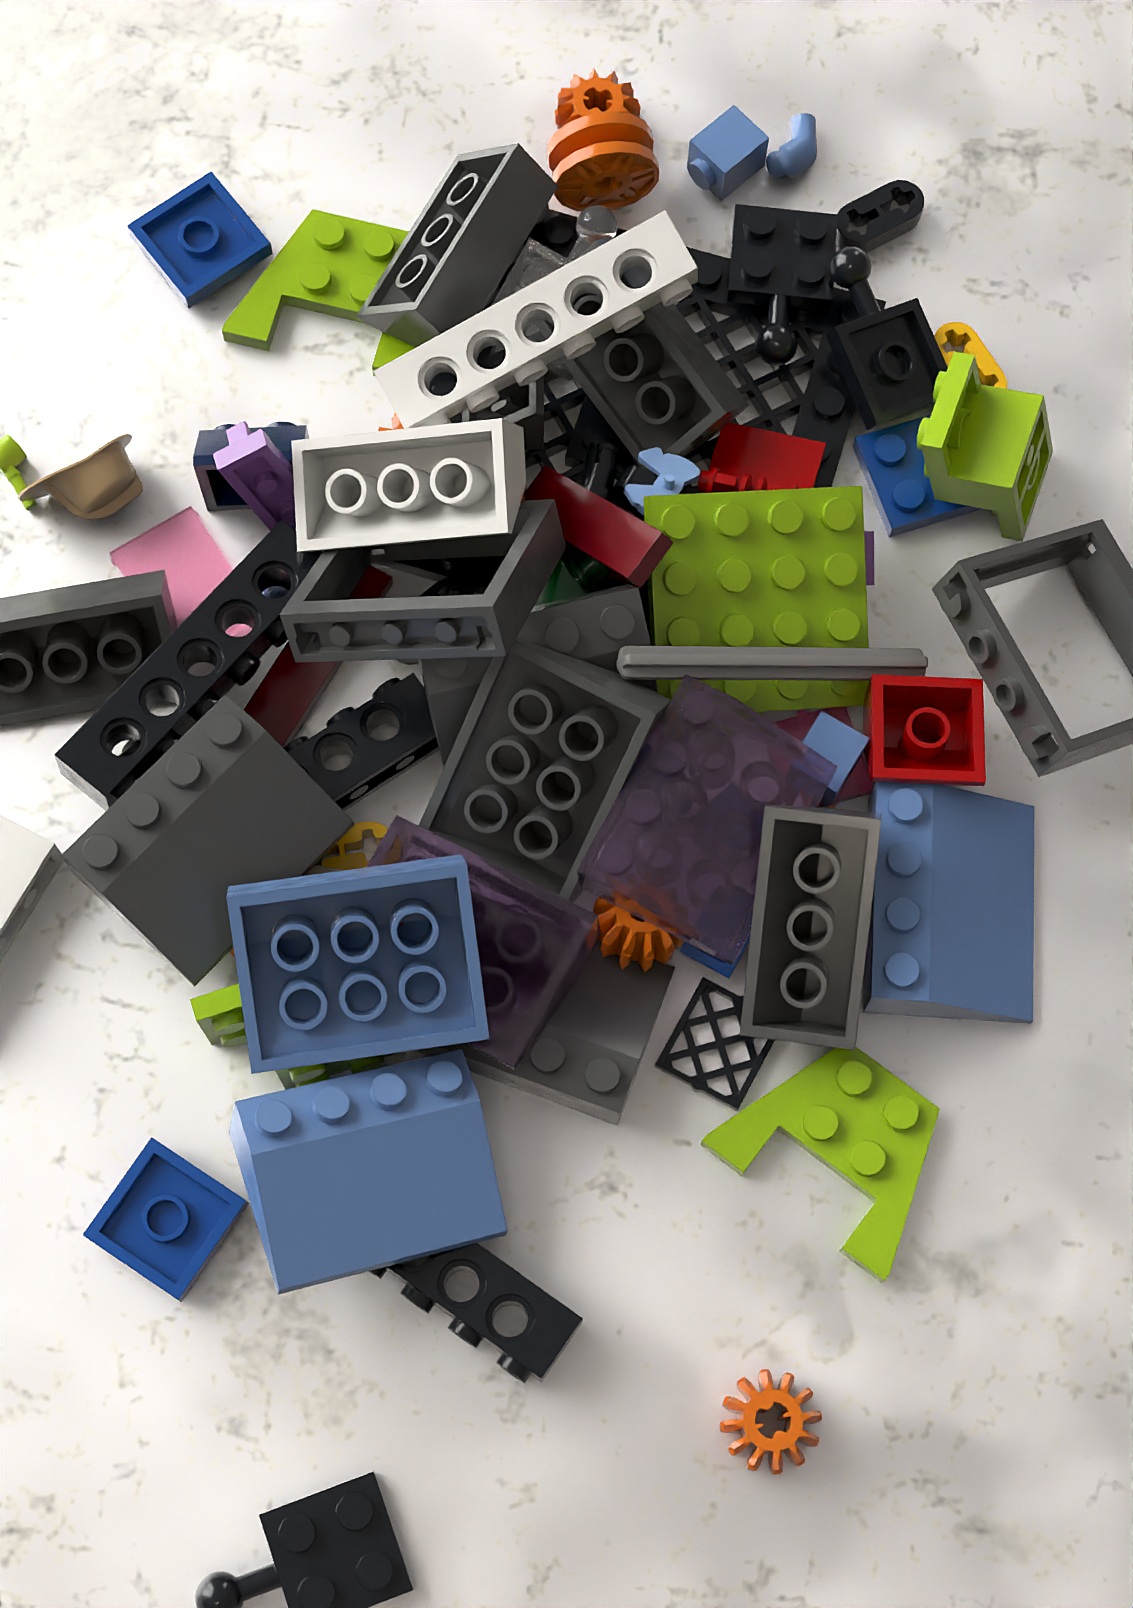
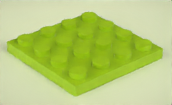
M862 486L643 497L644 522L660 530L673 541L670 549L647 579L651 646L869 648ZM656 680L657 692L672 700L664 718L864 705L865 693L869 681Z

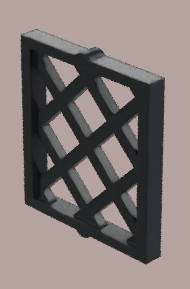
M702 977L654 1067L691 1086L693 1091L702 1092L738 1111L775 1040L767 1039L757 1057L752 1038L756 1037L737 1034L722 1039L717 1020L736 1015L739 1026H741L744 996H738ZM715 992L732 1001L733 1007L714 1012L709 993ZM701 997L707 1015L689 1019ZM709 1022L715 1041L695 1046L690 1027ZM683 1030L688 1049L670 1054ZM744 1041L750 1060L731 1065L725 1046ZM718 1049L723 1068L704 1073L698 1054ZM691 1056L696 1075L689 1077L673 1068L672 1061ZM752 1068L739 1091L733 1073ZM726 1075L732 1094L725 1096L708 1087L707 1080Z

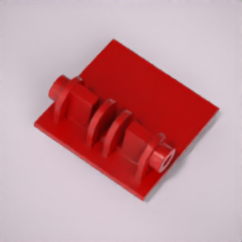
M729 423L720 431L708 471H701L697 490L701 493L814 488L826 443Z

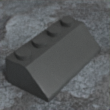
M519 143L457 155L356 316L362 322L405 343L418 347L482 312L498 295L499 283L509 266L513 265L521 257L524 251L523 244L531 230L546 216L549 210L548 202L558 188V185Z
M616 237L597 239L579 257ZM632 267L623 273L621 281L627 287L637 289L645 286L650 281L651 274L642 267ZM585 293L575 300L573 309L581 315H592L601 308L603 300L596 294ZM661 301L643 311L644 319L632 328L621 333H616L614 328L594 338L596 345L583 355L568 360L565 355L560 357L637 462L639 452L655 447L661 448L663 455L670 453L684 457L711 439L750 406L674 304L665 307ZM542 319L533 321L547 340L554 331V325ZM638 462L642 469L656 476L655 473H653L651 470H649L644 465Z
M165 570L0 598V726L99 709L177 628Z
M765 805L740 1026L741 1036L855 1050L882 814L827 807Z

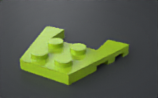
M312 209L224 323L222 328L224 341L269 351L284 305L364 323L356 315L409 231ZM382 332L372 364V370H377L416 347Z
M835 1047L709 1132L700 1145L742 1176L774 1132L779 1130L872 1200V1207L839 1251L882 1283L890 1274L940 1109L859 1048L855 1047V1050Z

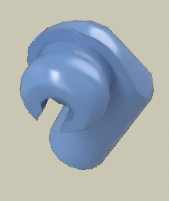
M801 113L791 118V140L781 145L779 151H772L768 154L766 158L767 170L775 179L783 178L786 175L789 178L794 177L814 164L817 157L816 119L812 114Z

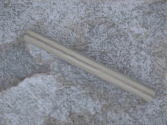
M623 646L619 649L616 667L617 671L620 672L621 678L625 680L870 681L872 674L925 676L928 658L924 656L922 650L915 648Z

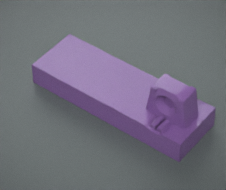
M243 421L226 430L229 446L213 453L218 471L270 531L281 520L296 531L293 466L280 450L275 447L262 428L252 433L248 424Z

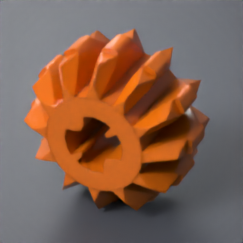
M593 68L589 74V79L585 80L574 74L570 81V88H561L558 94V106L555 110V124L557 129H560L567 123L586 115L610 111L630 113L640 118L641 107L638 99L633 98L634 90L631 82L618 84V77L615 71L606 78H599L598 73Z
M634 873L626 879L625 885L612 880L610 885L606 887L605 895H599V899H596L592 911L594 919L591 927L592 939L602 941L600 947L602 957L615 954L620 956L619 963L621 969L629 965L630 961H637L644 972L652 967L653 960L666 965L672 959L674 949H678L683 944L686 930H684L687 918L686 906L676 903L677 895L675 888L659 890L656 876L648 884H641Z
M761 1370L758 1373L759 1393L748 1379L742 1377L736 1382V1385L747 1402L744 1403L730 1396H726L722 1402V1406L725 1409L739 1414V1418L722 1421L719 1424L720 1432H740L742 1438L731 1443L727 1449L731 1456L741 1453L747 1446L753 1449L747 1460L746 1467L748 1470L756 1471L761 1465L764 1454H768L771 1474H781L783 1472L782 1450L790 1462L798 1467L805 1462V1458L795 1442L798 1441L809 1447H816L819 1443V1437L814 1433L804 1430L803 1424L820 1422L822 1414L816 1410L802 1413L799 1405L810 1400L813 1392L810 1388H805L794 1397L789 1395L788 1393L794 1383V1375L791 1373H785L780 1379L777 1389H773L770 1370ZM774 1406L783 1414L777 1420L785 1419L784 1432L775 1431L767 1438L758 1430L763 1426V1423L756 1424V1412L765 1413Z

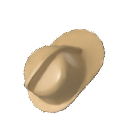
M128 433L121 435L93 452L87 458L39 479L21 491L17 497L18 500L22 502L30 501L51 494L75 516L88 520L104 519L117 513L140 496L143 491L142 482L125 451L126 446L131 442L132 436Z

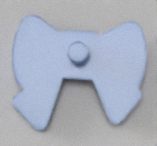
M659 447L639 452L638 462L658 475L653 485L627 484L624 493L631 505L644 516V496L680 494L685 485L698 480L700 470L694 463L684 457L670 453L663 455Z

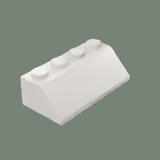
M499 418L291 441L297 552L304 553L512 534L526 486L523 427L505 419Z

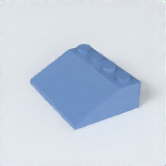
M876 782L868 799V812L882 814L863 977V1013L1031 1024L1033 1022L1034 806L947 785Z
M462 854L228 886L226 898L251 1074L489 1039L468 869Z
M462 1049L238 1100L234 1103L229 1134L278 1295L502 1237L507 1234L508 1229L481 1101Z

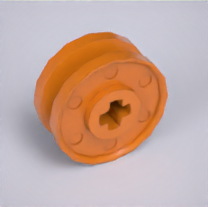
M602 112L589 114L573 120L554 133L547 144V160L549 168L553 172L552 180L558 185L554 196L562 206L578 212L598 213L612 211L636 203L652 191L659 182L660 169L658 160L653 153L654 140L652 130L645 120L630 113Z

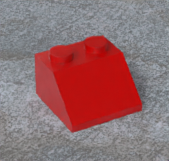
M872 674L863 705V735L870 738L864 750V756L871 782L984 786L986 783L983 679Z

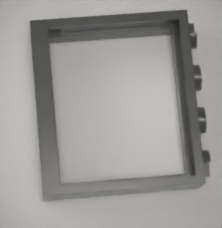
M555 499L521 501L512 534L383 545V549H371L370 546L323 551L280 613L295 663L507 656L566 549ZM506 556L484 594L347 600L372 562ZM481 626H487L488 632H492L493 637H484Z
M1103 519L959 560L932 588L942 610L947 615L969 658L976 666L993 696L995 704L1001 710L1038 777L1133 744V718L1071 739L985 589L1067 565L1133 677V569ZM1091 544H1093V546L1096 549V551L1093 554H1091L1090 550L1088 549V547Z

